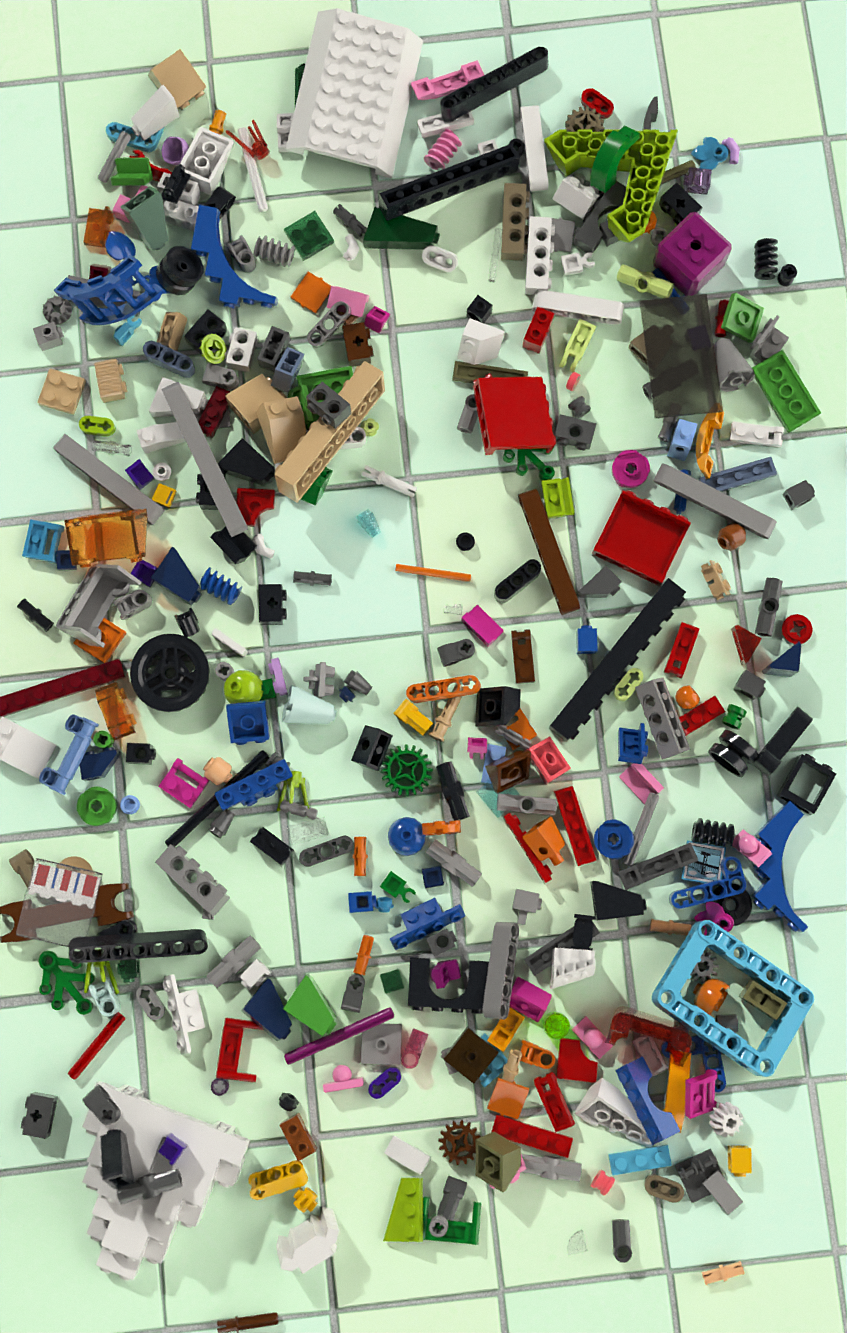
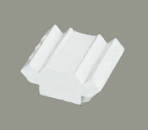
M554 948L550 990L593 976L596 966L595 951Z
M322 1207L320 1216L310 1214L306 1221L294 1228L290 1227L288 1237L278 1235L276 1251L280 1269L292 1272L299 1268L301 1274H304L334 1255L338 1247L336 1243L339 1228L333 1209Z

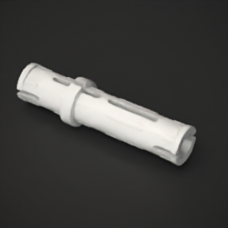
M365 465L364 470L371 473L362 471L361 476L374 480L378 485L383 484L411 498L414 497L415 493L408 490L417 491L418 487L387 475L383 470L380 472Z

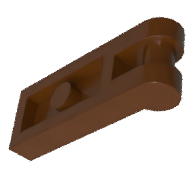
M525 629L523 632L513 630L511 631L515 682L516 684L535 683L530 629ZM518 639H525V644L518 645Z

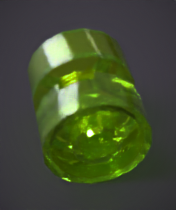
M551 1012L544 1017L543 1029L549 1037L562 1039L569 1033L570 1023L568 1018L562 1013Z

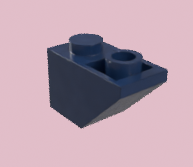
M114 747L102 749L100 753H95V751L85 752L79 765L81 779L83 781H91L105 778L120 757V751L114 750Z

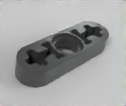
M346 835L337 837L303 850L299 855V861L306 867L314 866L351 852L354 842ZM343 839H345L346 842L350 841V845H348L347 850L341 847L338 849L339 853L335 854L336 851L335 847L332 845L333 842H336L337 846L342 844ZM326 845L332 848V854L328 857H324L321 854L322 847ZM314 849H317L321 860L317 861V857L311 859V863L303 861L305 853L308 852L309 855L315 854Z

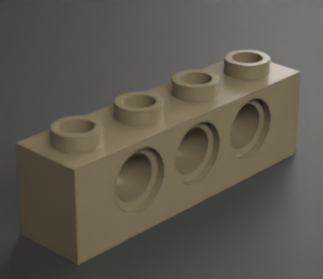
M504 183L501 260L523 261L524 254H527L528 243H524V237H528V226L525 225V220L529 219V208H526V202H529L530 191H526L527 184ZM519 203L520 206L515 207L512 204ZM517 220V221H519L520 223H519V224H513L511 221ZM516 237L519 241L514 242L511 238Z

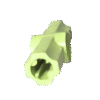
M624 264L621 265L617 273V281L635 287L638 292H648L666 300L669 299L674 288L673 283L655 277L652 272H642ZM643 279L647 281L648 285L643 283Z

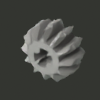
M707 951L706 954L703 952L701 955L700 963L705 962L706 969L699 971L700 967H698L697 963L690 974H694L693 981L696 982L700 978V983H704L705 977L707 980L712 979L710 974L717 976L718 973L713 968H719V964H713L717 957L710 958L711 951Z

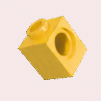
M728 1145V1171L734 1173L736 1177H746V1173H752V1153L749 1146Z

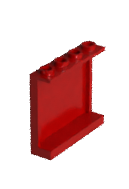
M492 377L477 379L473 389L485 455H493L495 450L545 448L546 453L552 450L556 444V437L552 431L553 421L549 415V401L546 400V385L543 384L542 377Z
M622 490L593 549L592 555L660 587L691 522L685 516L672 514L668 508L655 506L649 499L636 497L637 495L632 491Z

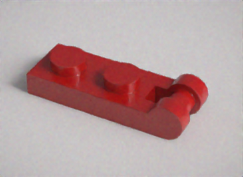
M681 622L665 665L664 673H672L682 679L700 628ZM674 661L681 663L679 668L673 666Z
M713 696L680 716V723L685 721L688 725L687 729H684L682 726L685 736L726 711L717 697Z
M550 1072L545 1077L539 1076L534 1078L535 1087L555 1132L574 1126L575 1122L559 1088L555 1073ZM549 1084L550 1090H546L545 1085Z

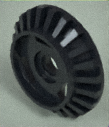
M162 634L149 639L138 649L132 660L130 679L136 695L147 706L157 711L179 712L191 707L205 693L207 684H209L210 668L204 651L196 642L179 634ZM186 654L195 667V670L191 673L181 658ZM157 656L161 657L152 674L148 673L154 658ZM168 668L175 669L176 674L173 678L165 676ZM162 691H181V695L164 698L162 697Z

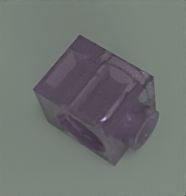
M690 167L688 174H684L683 179L686 192L707 195L710 189L712 170Z

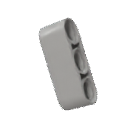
M342 301L335 303L307 334L309 344L316 347L322 346L350 316V306ZM344 305L346 313L340 316L337 313V309L339 306ZM332 319L334 326L328 330L325 328V321ZM315 333L321 335V340L318 343L312 341V336Z

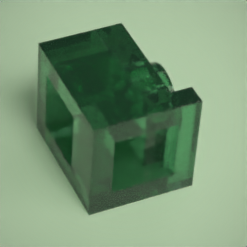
M139 959L120 960V963L117 964L118 975H121L123 983L135 982V978L140 977Z

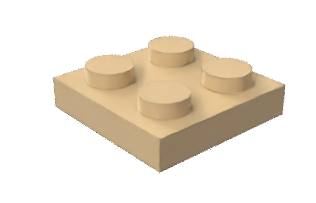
M50 368L40 393L38 404L74 415L86 380Z

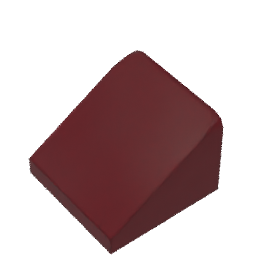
M90 265L89 279L100 275L102 277L107 276L111 272V266Z

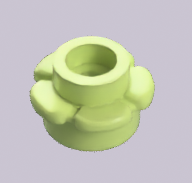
M372 418L363 421L360 426L364 429L366 436H374L377 434V430H379L378 423Z

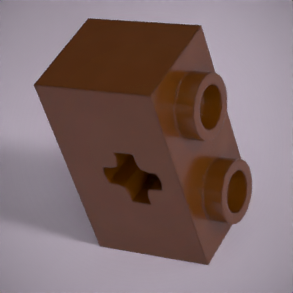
M364 322L342 326L349 366H359L364 361L371 364V357H374L372 345L368 346V339H371L369 328H365Z

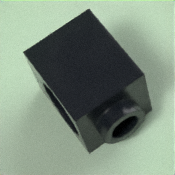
M477 295L468 306L466 317L485 323L492 314L493 305L480 295Z
M127 743L126 762L128 764L152 765V760L156 759V749H153V745ZM145 749V757L138 759V751Z

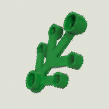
M545 448L517 449L516 473L519 476H524L528 471V466L525 464L526 456L539 470L538 476L541 481L553 479L555 475L553 467L545 465L533 453L542 452L548 455L552 450L546 453ZM512 449L504 450L503 460L507 463L512 462L515 457L514 451Z
M53 951L43 952L38 960L39 966L43 969L42 984L39 987L40 993L48 995L52 992V985L50 984L52 972L56 976L54 1000L51 1003L54 1010L63 1009L65 1002L62 998L65 987L77 1002V1012L81 1015L91 1013L93 1002L90 999H84L71 982L79 981L85 983L86 973L63 972L59 967L71 966L73 969H79L83 963L76 967L69 958H58L57 954ZM47 957L52 958L51 964L46 963ZM92 972V980L89 982V984H92L95 981V975ZM44 985H47L49 987V991L47 993L43 991ZM57 1000L61 1002V1006L59 1008L55 1006V1002ZM84 1003H88V1010L83 1009Z

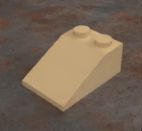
M297 396L263 402L256 411L274 464L284 462L287 454L296 448L299 439L306 435L304 413Z

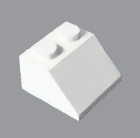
M469 318L461 337L457 359L476 365L498 358L505 331Z

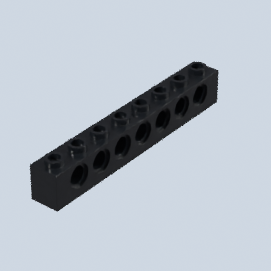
M512 144L506 145L379 193L378 207L386 221L515 173L518 171L520 156Z

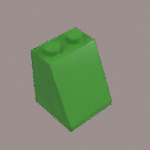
M310 974L305 975L283 1009L321 1036H324L326 1033L329 1035L337 1024L334 1022L336 1016Z

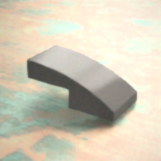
M718 1170L702 1182L728 1215L743 1203V1200Z

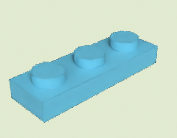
M667 1144L608 1154L612 1176L672 1166Z

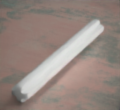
M242 127L237 131L258 211L260 213L268 211V206L248 130L246 127Z

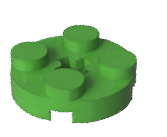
M102 787L89 788L80 795L77 801V812L81 819L93 826L109 823L117 810L115 796ZM96 801H100L99 803L102 805L98 812H95V809L92 808V804H96Z

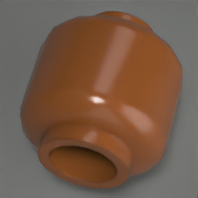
M731 523L718 532V544L725 550L733 551L745 543L746 530L737 523Z

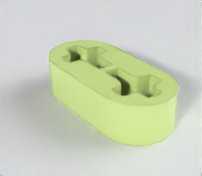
M630 669L615 687L614 696L617 700H627L636 690L635 687L640 685L643 680V673L640 669ZM637 673L639 681L634 680L630 684L628 681L631 679V675L629 674ZM627 685L629 688L626 690V694L628 695L619 696L620 691L618 688L623 689Z

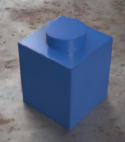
M584 625L577 629V654L597 653V628H592L591 625Z

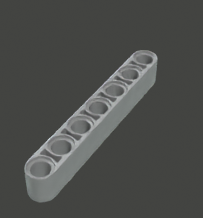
M64 433L54 445L53 449L151 525H154L165 512L156 502Z
M661 464L653 480L656 484L732 523L743 526L744 529L762 538L769 539L777 524L775 519L667 464Z

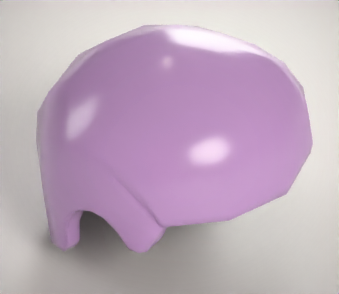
M167 137L161 148L162 158L168 164L179 165L189 148L188 143L180 137Z

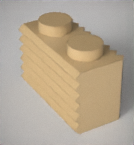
M117 359L94 363L100 398L103 403L125 399V392L128 391L126 382L122 381L121 375H124L122 363L119 364Z

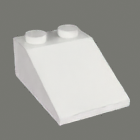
M200 127L180 164L185 167V173L191 174L189 180L198 182L200 192L211 196L220 181L234 145V140L203 127Z
M2 716L0 719V760L39 779L42 770L47 766L58 745Z

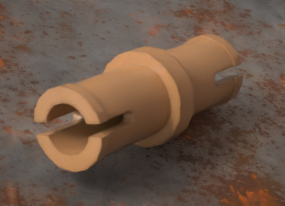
M651 919L650 931L663 932L670 936L672 934L687 936L691 930V924L676 923L673 920Z

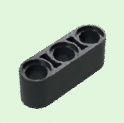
M530 559L500 582L494 591L495 600L499 603H506L537 579L541 571L540 562ZM535 566L537 572L532 574L528 572L527 568ZM518 577L522 579L523 583L515 585L512 580ZM505 589L508 595L501 597L498 595V591Z

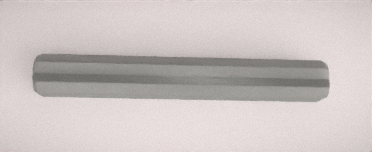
M649 793L633 833V847L631 852L624 856L623 864L633 866L660 798L658 794Z

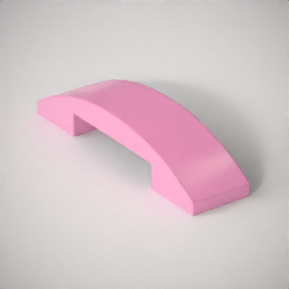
M478 60L461 65V69L431 80L426 77L411 82V86L418 100H430L447 96L484 76Z

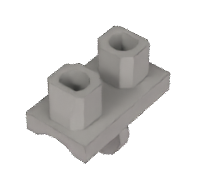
M320 662V664H316L315 670H309V676L303 677L304 682H309L308 689H314V696L322 698L334 695V685L325 684V679L334 678L335 667L326 665V662Z

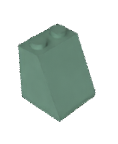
M149 186L120 206L143 243L151 250H160L169 241L162 195L158 190Z

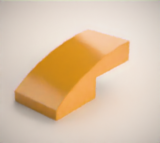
M509 1007L507 1018L498 1021L487 1041L504 1052L525 1017Z

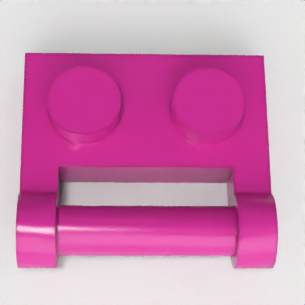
M177 758L158 787L187 807L192 808L208 785L209 780L183 764V761ZM180 770L199 783L198 787L194 788L175 774Z
M708 1069L704 1074L686 1080L685 1116L689 1119L714 1111L713 1107L717 1108V1102L715 1101L716 1070Z

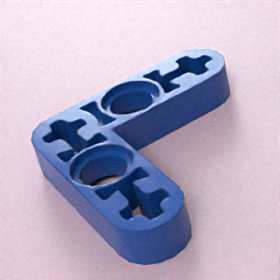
M697 1035L670 1039L662 1043L661 1053L670 1059L669 1052H665L668 1044L672 1047H677V1042H680L681 1051L687 1052L684 1044L686 1041L692 1040L695 1048L691 1051V1055H702L704 1071L708 1069L720 1070V1074H717V1079L721 1081V1084L718 1085L719 1088L715 1087V1092H722L725 1089L726 1078L721 1052L711 1045V1050H716V1054L710 1053L706 1055L705 1052H709V1047L704 1045L706 1041ZM715 1057L718 1060L716 1068L708 1067L707 1061L709 1058Z

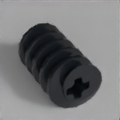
M763 238L755 243L754 276L756 279H775L776 275L774 273L778 272V268L774 266L778 265V261L774 259L778 258V254L774 252L778 251V247L774 245L778 244L777 239Z
M699 818L697 822H694L691 841L694 842L696 837H698L699 843H702L704 838H706L708 845L711 840H714L715 846L718 845L719 841H722V847H725L728 842L731 848L735 834L734 825L729 824L727 827L726 823L722 822L719 826L718 821H714L711 825L709 819L703 824V819Z

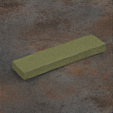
M455 361L452 381L474 384L473 380L484 378L489 373H491L492 377H528L529 371L481 364L473 365L467 362Z

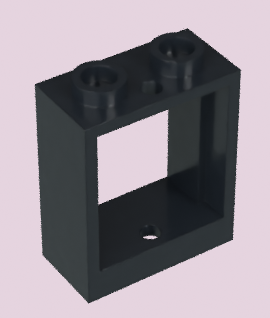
M801 754L797 757L776 796L786 802L791 801L798 809L813 815L816 813L837 773L833 772V768L829 765L817 763L815 761L816 758L813 756ZM803 763L827 776L813 803L788 790Z

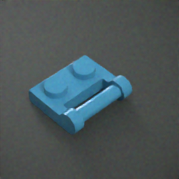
M30 519L22 556L57 563V550L61 533H64L65 526ZM49 530H53L52 543L49 555L44 554L48 533Z

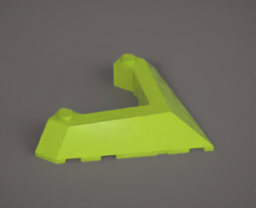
M559 129L545 138L544 142L556 166L567 177L581 167L592 168L601 145L613 130H604L603 132H592V130L567 132V130ZM659 130L637 131L640 133L639 139L622 156L617 171L630 172L623 205L607 215L608 228L618 240L629 243L645 233L678 130H670V132H659Z

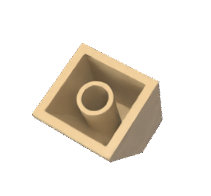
M181 49L152 68L148 74V77L158 89L162 85L167 88L175 99L177 109H185L190 105L189 101L195 97L197 100L205 94L206 85Z
M263 374L258 375L225 396L230 409L253 435L262 428L256 413L262 403L287 398L281 390L277 391L271 386L272 379L270 377L266 378Z

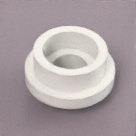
M161 462L154 466L152 473L156 480L166 481L170 478L172 470L167 463ZM160 469H165L163 474H159Z

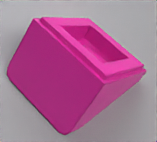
M374 306L366 315L364 324L369 329L380 333L389 319L390 313Z

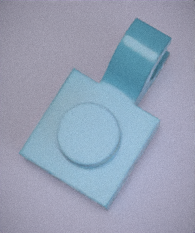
M135 315L127 318V323L125 322L123 325L118 326L113 336L121 346L134 334V330L142 324L140 318L135 322L132 321Z

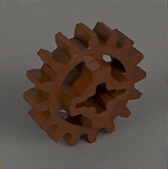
M463 1119L460 1120L459 1124H456L455 1120H453V1126L450 1127L446 1124L447 1130L440 1131L443 1138H438V1142L443 1143V1145L439 1146V1150L445 1151L442 1155L443 1158L449 1156V1163L454 1159L456 1164L459 1165L460 1161L463 1160L466 1165L468 1158L472 1161L474 1160L473 1154H476V1139L481 1136L480 1134L475 1135L477 1128L471 1129V1122L464 1125ZM455 1129H462L459 1133H452ZM469 1133L473 1137V1145L468 1142L467 1137ZM463 1136L464 1145H459L456 1149L455 1139L459 1140ZM446 1140L452 1143L451 1152L447 1148ZM462 1151H467V1152H468V1153L465 1154V1155L458 1156L459 1152H462Z

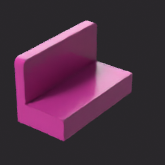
M476 605L469 613L466 612L461 617V621L487 647L503 633V629L479 605Z
M517 977L512 987L509 1007L539 1022L549 1005L552 995L521 977Z

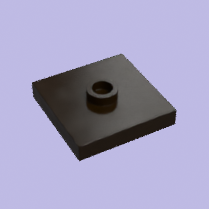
M467 1026L443 1056V1060L474 1084L499 1052Z

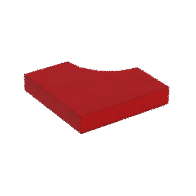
M237 488L236 503L248 527H255L256 520L262 513L275 508V489Z
M560 1038L557 1079L596 1083L598 1062L592 1061L584 1055L580 1040Z

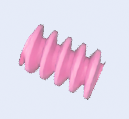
M445 129L441 133L440 138L436 140V143L432 145V149L424 156L425 163L434 170H438V168L445 169L444 163H449L448 157L453 158L452 152L456 153L458 151L456 146H462L458 136L451 130Z

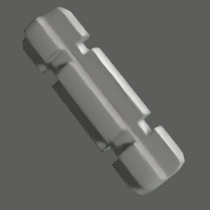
M500 725L497 727L495 732L498 735L505 736V739L517 746L520 745V748L523 750H527L531 746V741L526 738L523 739V736L511 729H506V726Z
M283 800L280 806L283 812L288 813L290 811V814L301 817L308 816V819L315 820L318 815L316 808H308V806L294 802L290 804L286 800Z

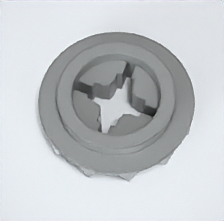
M54 295L52 298H47L46 303L43 304L42 313L49 323L54 321L56 325H59L69 320L72 315V306L69 300ZM53 305L60 307L61 315L56 311L54 312Z

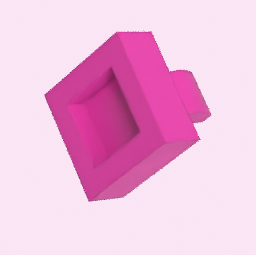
M468 737L467 752H469L470 759H473L474 753H480V759L484 758V753H487V738Z

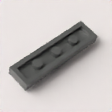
M595 924L593 926V937L600 933ZM574 926L523 959L534 976L552 965L554 948L571 949V946H574Z

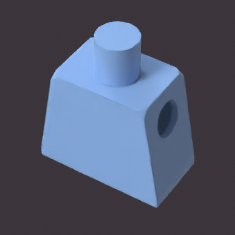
M683 419L677 421L668 450V457L682 461L686 460L696 432V423ZM676 447H681L684 450H678Z

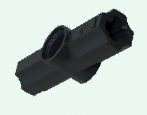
M452 761L436 766L442 784L441 789L446 803L448 802L453 820H463L470 817L464 800L465 795L460 780L457 779Z

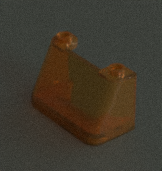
M147 508L86 515L64 520L72 566L80 565V568L91 567L93 562L124 558L130 559L131 563L142 561V557L146 556Z

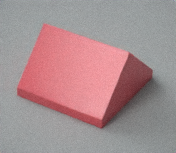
M551 737L527 749L531 752V763L546 785L571 769Z

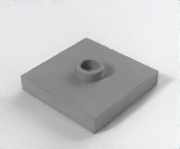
M382 1023L362 1032L361 1064L401 1065L402 1024Z

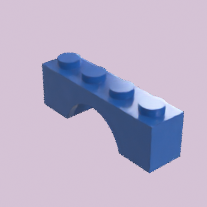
M644 1057L638 1058L615 1070L652 1145L680 1132L672 1113L658 1109L649 1097L648 1082L652 1073Z

